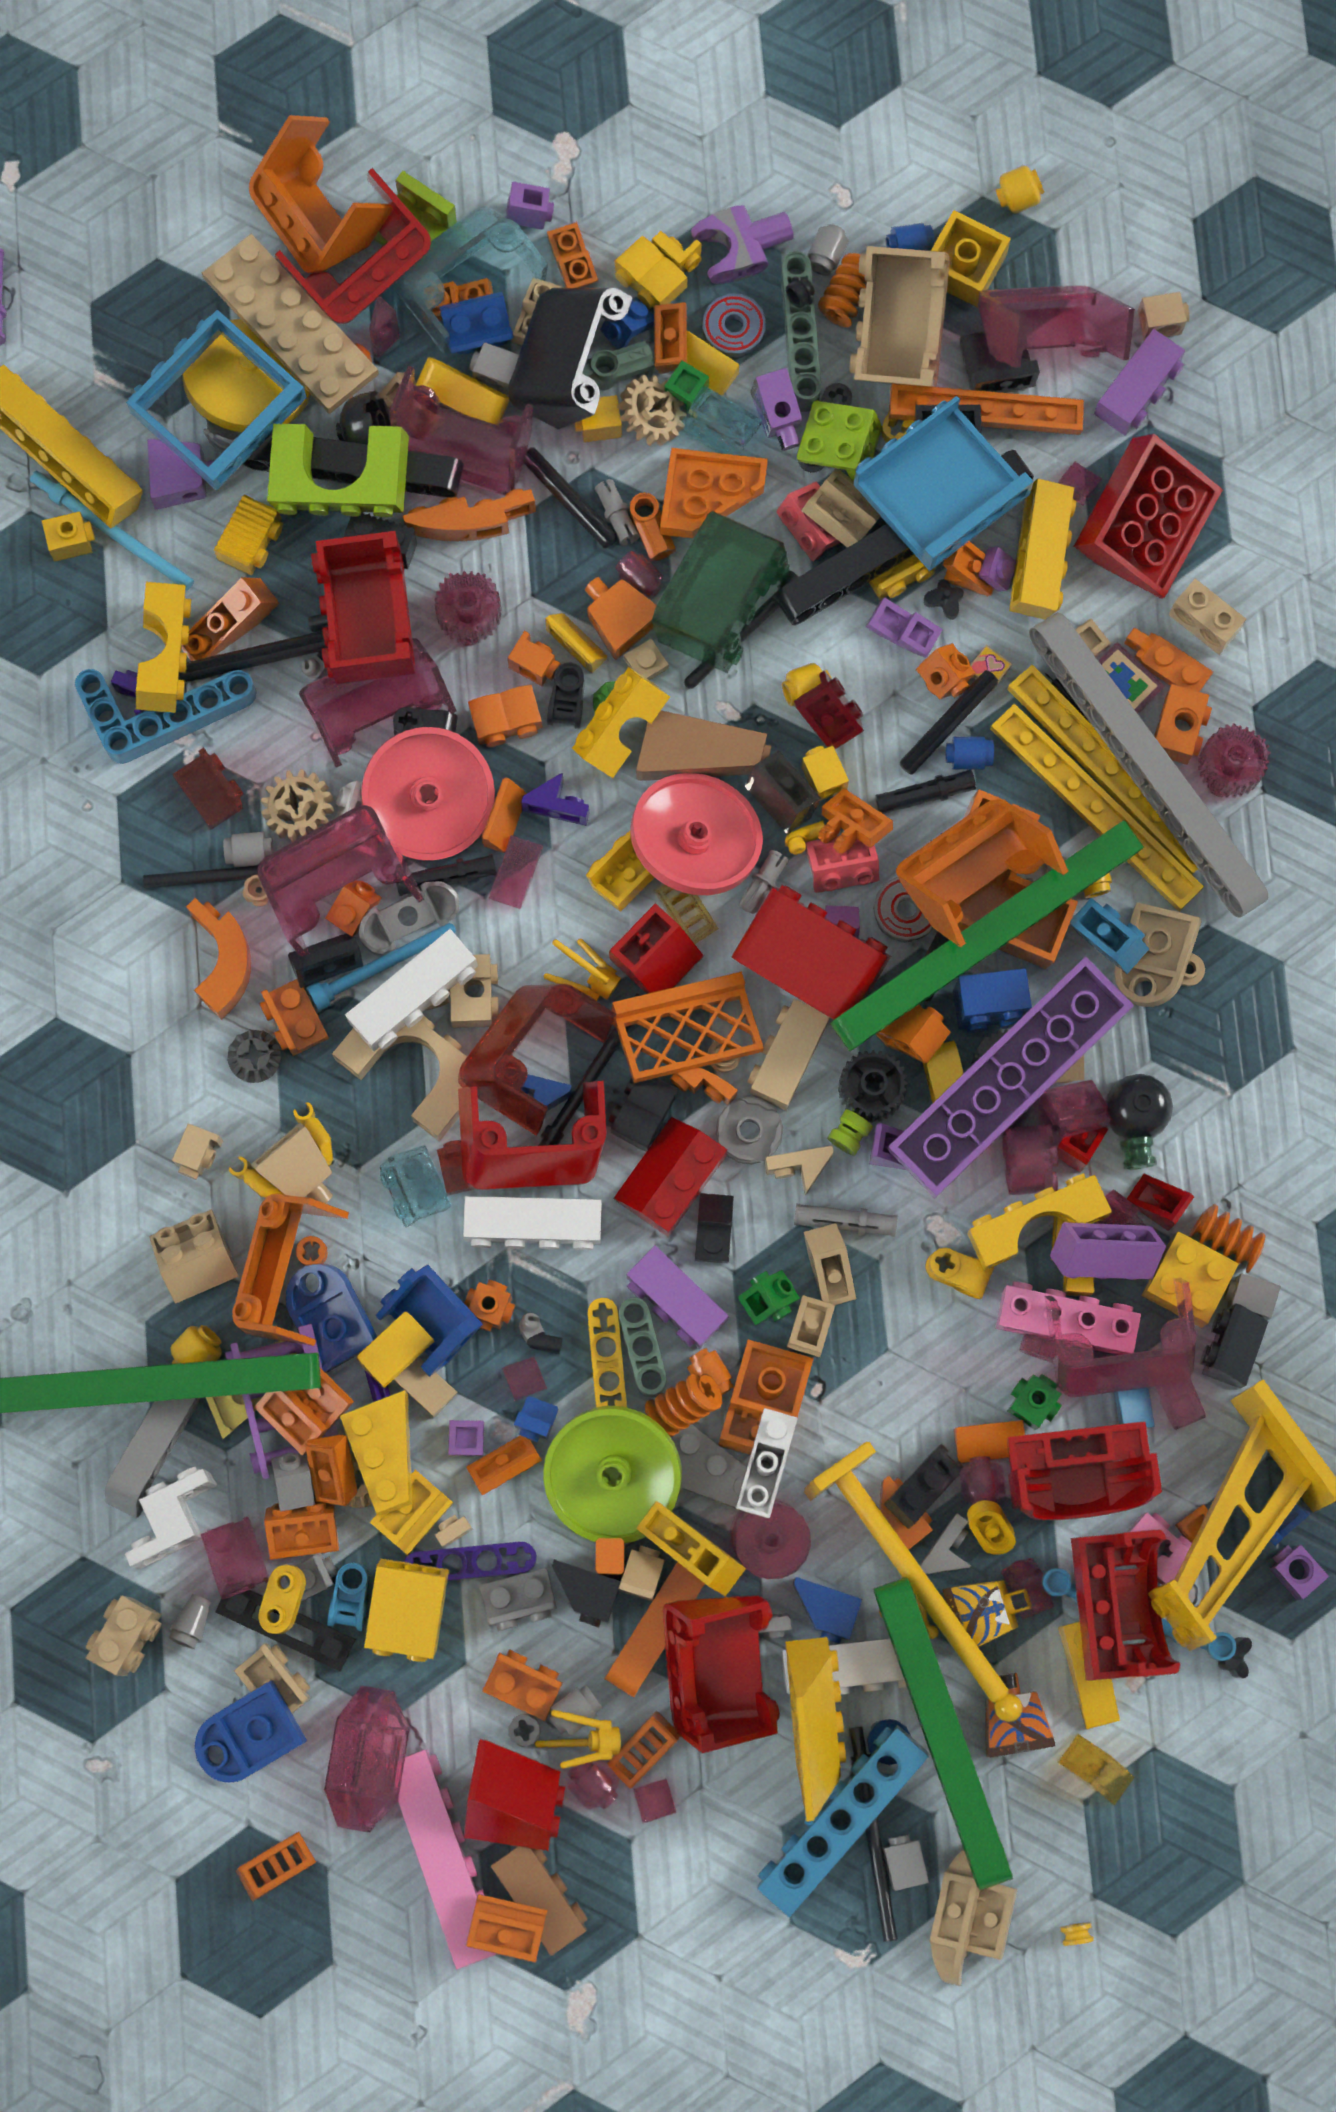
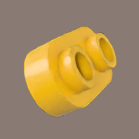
M982 1500L973 1504L968 1509L969 1527L985 1552L1000 1555L1014 1548L1016 1544L1014 1529L999 1504L993 1501Z
M278 1566L269 1577L258 1614L261 1627L268 1633H285L295 1623L306 1587V1577L297 1566ZM284 1576L290 1579V1585L286 1589L281 1586V1579ZM273 1610H277L280 1614V1618L276 1623L270 1617Z

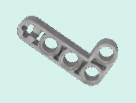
M200 1398L154 1401L107 1482L105 1488V1502L135 1518L140 1516L143 1508L139 1500L147 1496L145 1491L151 1487V1484L195 1411Z

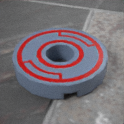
M727 294L718 297L708 305L703 315L702 333L709 345L727 357L740 358L746 356L752 350L755 351L765 337L766 318L763 310L753 299L745 295ZM730 320H738L742 323L743 328L738 332H730L726 329L725 324Z

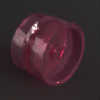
M775 1498L770 1519L739 1510L734 1516L730 1527V1545L737 1559L752 1574L768 1580L782 1579L797 1572L806 1561L811 1548L810 1530L805 1519L786 1501ZM771 1533L777 1535L776 1539L772 1538L769 1540V1544H766L767 1535Z

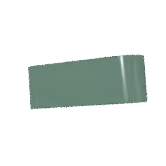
M636 1297L629 1298L620 1305L619 1321L638 1391L643 1396L656 1397L665 1390L667 1379L653 1322L647 1304L642 1299ZM631 1306L639 1307L644 1313L643 1319L638 1323L628 1322L624 1317L625 1311ZM639 1339H646L652 1344V1351L649 1355L639 1356L633 1351L634 1343ZM648 1372L657 1373L661 1378V1384L658 1388L652 1390L645 1388L641 1382L644 1374Z

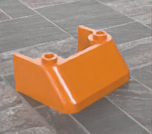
M289 115L249 182V193L252 200L300 267L307 273H322L369 247L392 212L393 207L390 204L352 203L343 219H341L316 185L323 172V159L315 145L330 121L326 117Z
M1000 799L985 803L904 859L896 868V873L902 886L931 926L959 947L966 943L958 927L963 918V911L958 904L1008 869L1017 874L1029 875L1036 872L1043 864L1050 866L1062 875L1069 871L1052 830L1007 801Z
M271 1194L259 1207L257 1222L232 1310L233 1322L244 1333L255 1337L315 1346L316 1339L272 1326L301 1214L348 1219L349 1212L308 1197Z

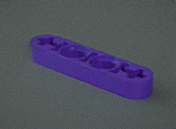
M509 1542L410 1553L403 1561L414 1564V1559L420 1558L421 1563L431 1564L433 1563L431 1556L438 1555L436 1566L437 1568H443V1561L448 1555H457L462 1560V1568L457 1574H448L447 1580L454 1581L527 1573L534 1568L537 1562V1555L535 1549L526 1542ZM518 1548H524L526 1554H531V1560L525 1562V1567L521 1568L518 1562L512 1561L507 1562L508 1570H501L503 1559L499 1551L500 1549H507L506 1556L516 1555ZM484 1551L493 1552L497 1558L496 1566L490 1571H483L477 1565V1558Z

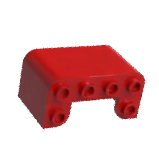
M396 531L316 541L317 553H311V559L318 584L324 585L325 595L319 596L322 616L327 615L328 627H323L324 644L328 648H322V657L329 679L334 678L336 684L416 674L404 565Z
M781 885L780 888L772 887L731 957L835 1020L868 997L892 957L886 953L888 946L873 937H868L866 941L856 937L854 934L857 929L840 919L836 925L825 918L828 913L827 911L812 902L806 907L799 901L802 895L786 885Z

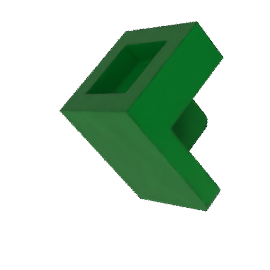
M682 360L665 384L664 391L668 390L675 398L685 403L686 413L692 416L709 392V376Z

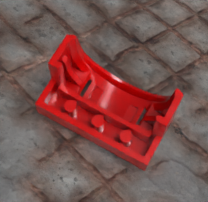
M1162 1529L1071 1538L1086 1680L1178 1674L1181 1666L1180 1662L1174 1660L1169 1652L1162 1618L1154 1611L1151 1605L1152 1599L1147 1594L1158 1587V1550L1160 1544L1166 1540V1535ZM1118 1566H1137L1136 1569L1114 1570ZM1145 1639L1144 1643L1123 1645L1122 1642L1129 1640Z

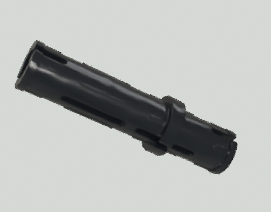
M969 769L945 777L942 774L937 775L935 779L924 783L876 794L875 800L878 811L886 814L940 799L942 802L948 800L949 796L976 790V783L973 772Z
M490 854L489 856L466 861L460 858L456 859V863L395 875L399 896L421 891L420 885L425 882L439 881L447 885L461 882L462 885H466L469 880L491 875L495 876L497 871L493 854Z

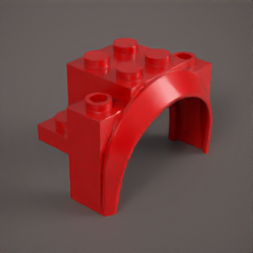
M1145 1421L1006 1438L1011 1471L1008 1474L1012 1509L1019 1508L1020 1511L1032 1519L1070 1520L1114 1514L1143 1506L1162 1492L1157 1453L1150 1454Z

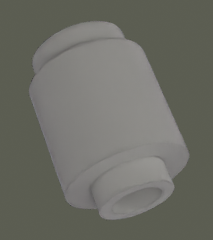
M829 224L819 228L807 255L811 262L812 271L828 276L832 270L837 268L848 243V238L844 235L845 231L839 226Z
M264 832L232 834L230 838H224L223 840L226 865L234 864V867L267 865V858H273L272 839L265 838Z
M587 1685L580 1690L577 1687L551 1707L552 1710L568 1712L592 1719L598 1716L596 1712L603 1708ZM552 1715L549 1717L561 1734L568 1731L572 1736L585 1726L556 1718Z

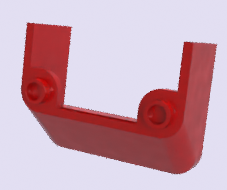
M373 168L367 172V181L387 204L393 207L392 212L379 230L380 235L387 243L341 284L325 271L322 273H311L305 279L280 250L275 254L279 264L321 309L338 324H347L353 321L426 256L431 246V238L428 231Z
M604 1081L583 1083L585 1116L579 1118L572 1127V1144L507 1147L506 1131L498 1122L479 1121L477 1087L458 1088L462 1175L465 1183L473 1189L486 1190L576 1185L590 1182L596 1175L606 1138Z

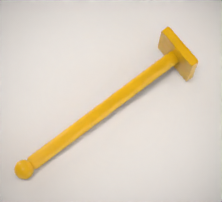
M866 1441L814 1478L804 1488V1493L812 1501L834 1484L837 1485L902 1578H908L913 1593L991 1702L995 1703L994 1709L998 1718L1005 1722L1017 1720L1023 1710L1021 1700L1016 1695L1008 1693L1009 1690L854 1475L853 1471L876 1453L871 1443Z

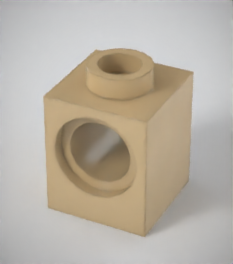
M1181 292L1143 297L1138 309L1144 340L1153 329L1165 337L1182 335L1186 322L1190 320L1189 307L1187 303L1182 302Z

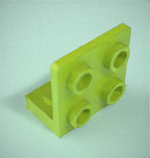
M402 171L395 180L397 197L428 231L431 238L429 252L413 266L416 269H421L457 223L455 205L405 171ZM379 232L373 239L382 246L387 243Z
M814 401L797 453L798 461L844 469L854 481L857 466L868 457L873 459L882 431V425L875 410Z

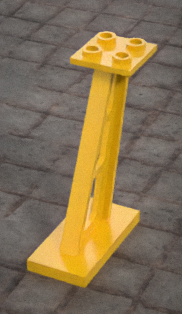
M1264 1379L1230 1400L1250 1428L1175 1578L1147 1593L1152 1599L1151 1605L1154 1611L1160 1617L1166 1618L1173 1628L1172 1634L1181 1646L1187 1647L1189 1651L1217 1639L1208 1626L1299 1499L1302 1497L1312 1512L1336 1502L1335 1475ZM1267 1450L1284 1473V1476L1261 1512L1255 1513L1247 1503L1244 1493L1257 1465ZM1238 1506L1248 1518L1250 1527L1230 1558L1225 1560L1217 1550V1540L1234 1508ZM1211 1556L1219 1567V1574L1197 1607H1194L1188 1595L1206 1560Z

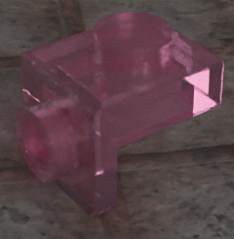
M1033 1558L1015 1561L1010 1567L1001 1571L1011 1592L1026 1589L1029 1595L1031 1609L1018 1613L1022 1620L1054 1607L1051 1596L1045 1592L1042 1586L1044 1575Z

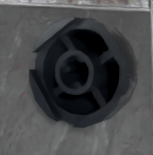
M377 391L359 394L350 398L344 404L340 413V422L336 424V432L340 441L368 445L369 426H393L384 399H376L375 397L378 394Z
M1145 1074L1126 1076L1116 1082L1108 1093L1104 1106L1106 1121L1113 1132L1134 1142L1152 1140L1161 1134L1170 1122L1173 1110L1171 1094L1164 1083L1153 1076Z

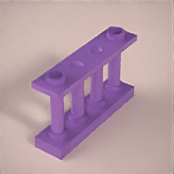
M312 1324L297 1327L299 1334L315 1339ZM283 1341L239 1352L236 1342L230 1344L232 1351L225 1352L226 1359L228 1360L288 1355L296 1352L297 1354L318 1353L316 1342L315 1346ZM319 1357V1364H320V1368L322 1369V1365H321V1361H320V1357ZM265 1393L242 1394L256 1452L249 1453L254 1474L261 1472L262 1478L267 1479L270 1478L267 1467L272 1466L271 1458L287 1453L299 1452L293 1446L267 1453L263 1452L259 1433L275 1428L265 1418L255 1419L251 1399L263 1397ZM336 1423L323 1437L338 1435Z

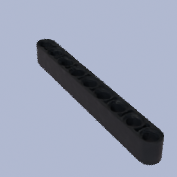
M1009 450L1000 455L1018 476L1026 472L1033 480L1034 475L1016 450ZM886 524L786 584L774 595V600L789 622L794 626L798 625L910 558L914 553L893 529Z

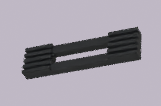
M230 1580L215 1613L331 1668L342 1671L356 1639L299 1612L297 1613L295 1623L319 1634L314 1646H310L285 1633H268L261 1627L258 1620L252 1618L258 1605L261 1606L264 1596ZM277 1610L272 1611L273 1613L280 1615Z

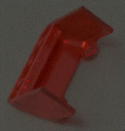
M567 984L525 985L520 987L461 1064L458 1073V1082L462 1088L477 1087L479 1100L536 1136L541 1130L548 1107L520 1090L526 1082L528 1072L524 1063L512 1055L546 1009L557 1016L565 1018L603 1043L608 1038L616 1016L608 1008Z

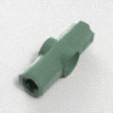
M646 341L615 351L600 350L596 352L592 358L587 359L582 374L594 380L599 389L607 390L614 387L617 381L654 370L655 364L649 345ZM606 366L612 371L604 374L599 372L597 368Z

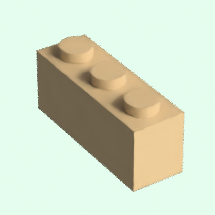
M793 999L790 1007L784 1005L776 1020V1023L781 1025L776 1037L769 1035L764 1045V1050L761 1052L767 1056L762 1066L755 1064L747 1083L752 1084L750 1094L787 1111L828 1025L830 1017L796 999Z

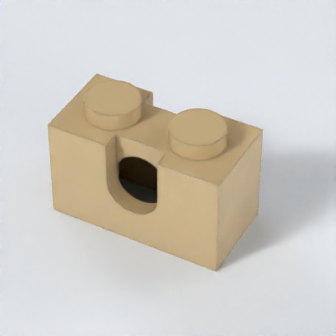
M490 954L473 955L478 964V967L474 969L476 974L465 984L460 985L458 982L450 989L451 1023L453 1028L493 1027V1017H499L498 997H492V984H498V964H491ZM472 985H481L484 988V993L481 997H469L466 994V990Z

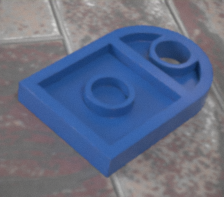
M312 1264L301 1268L293 1275L286 1290V1306L296 1328L312 1324L322 1369L325 1373L356 1357L378 1337L348 1277L340 1269L329 1264ZM311 1273L319 1281V1286L315 1292L309 1291L306 1287V1278Z
M271 1680L208 1718L197 1732L195 1754L199 1765L205 1773L215 1780L231 1783L247 1778L307 1742V1739L274 1681ZM212 1745L220 1747L223 1751L224 1759L221 1764L213 1763L209 1758L208 1751Z

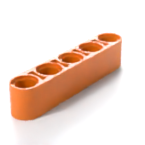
M677 1562L604 1679L634 1698L665 1648L664 1605L678 1600L696 1599L705 1583Z

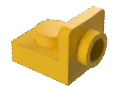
M662 231L652 238V243L683 273L693 271L702 259V243L698 240H695L683 251L682 245L676 238L668 237Z

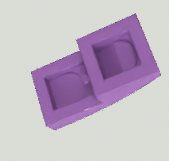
M885 597L880 600L866 625V628L888 641L925 658L930 653L943 630L917 612L910 614Z

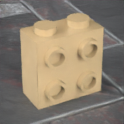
M121 1595L119 1600L113 1599L104 1614V1618L107 1619L101 1632L96 1630L86 1645V1649L89 1650L86 1659L116 1676H127L130 1671L135 1673L144 1658L141 1650L148 1640L152 1642L161 1629L162 1623L158 1622L162 1614L132 1597Z

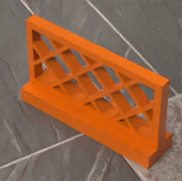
M742 971L613 1002L611 1010L612 1022L614 1027H617L634 1083L763 1052L764 1046L745 991L746 983ZM735 1000L740 1001L743 1011L738 1019L721 1011L725 1003ZM703 1009L713 1014L706 1027L689 1019L693 1010ZM670 1016L681 1022L673 1035L657 1027L661 1018ZM717 1017L733 1025L727 1038L710 1030ZM744 1017H745V1020H746V1023H747V1024H745V1023L742 1022V1020L744 1019ZM638 1024L648 1031L640 1043L628 1036L625 1027ZM684 1025L702 1033L694 1046L678 1038ZM739 1028L751 1035L753 1044L741 1047L732 1042L731 1039ZM652 1033L669 1041L662 1054L645 1045ZM705 1036L722 1044L718 1053L709 1055L698 1049ZM673 1044L690 1052L685 1061L675 1062L666 1057ZM632 1047H634V1048L637 1049L634 1054H633ZM641 1051L658 1060L653 1069L639 1072L636 1059Z

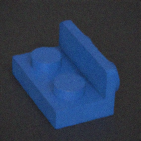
M502 292L439 306L451 353L469 354L475 351L477 347L483 346L484 343L498 347L504 345L507 340L514 338Z

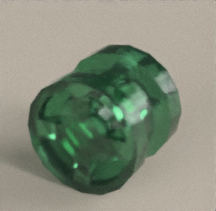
M1153 1137L1132 1138L1119 1143L1120 1150L1125 1154L1124 1170H1137L1157 1165V1159L1152 1155L1151 1147L1154 1145Z

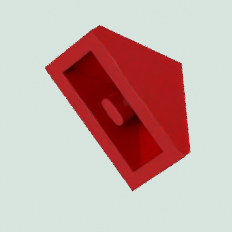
M1080 1111L1052 1155L1078 1172H1081L1090 1161L1109 1129Z
M1144 1173L1125 1201L1169 1231L1176 1225L1194 1196L1185 1190Z

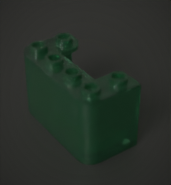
M711 511L705 518L655 608L652 624L658 642L728 673L732 664L737 665L743 655L744 647L741 646L739 633L744 624L748 625L752 621L756 611L755 604L759 597H764L767 594L770 585L774 586L778 581L783 582L788 574L790 565L788 564L784 543L715 511Z

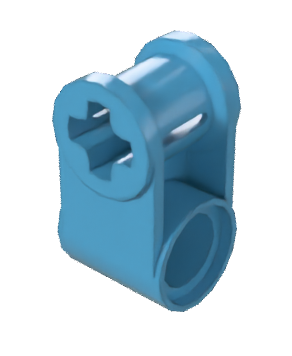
M348 1563L338 1570L334 1594L329 1608L328 1626L333 1627L335 1624L353 1626L356 1627L357 1631H363L370 1585V1573L363 1564ZM351 1568L359 1570L362 1574V1583L355 1589L348 1587L345 1583V1574ZM340 1611L355 1613V1616L342 1614Z

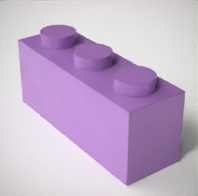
M1153 329L1098 401L1094 415L1125 436L1132 427L1138 429L1148 415L1145 409L1150 403L1154 405L1158 403L1166 391L1163 385L1169 378L1174 381L1185 364L1181 360L1185 349Z
M1063 1222L1050 1257L1062 1275L1069 1278L1153 1279L1166 1245L1152 1226Z
M655 1245L626 1274L627 1280L630 1281L627 1285L628 1289L639 1299L646 1297L654 1305L651 1309L652 1312L665 1324L670 1320L679 1329L676 1335L689 1347L695 1344L700 1349L729 1318L706 1293Z

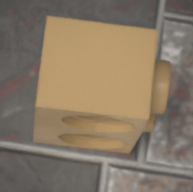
M1196 578L1174 602L1169 612V616L1218 655L1222 653L1240 632L1246 621L1244 616Z

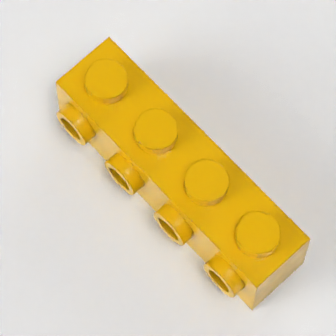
M1038 478L1033 483L1030 495L1025 498L1009 611L1046 620L1061 608L1063 602V592L1060 591L1061 581L1064 579L1068 567L1067 561L1064 560L1065 552L1072 538L1069 523L1076 509V500L1073 499L1074 487Z

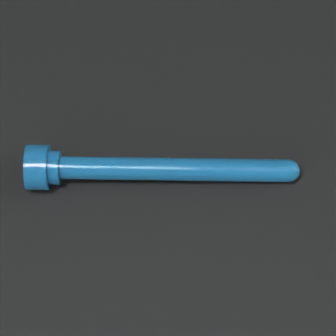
M447 923L445 926H441L329 984L327 982L322 984L317 982L307 987L318 1011H321L331 1006L330 1002L335 1000V995L425 950L449 929L455 934V926Z

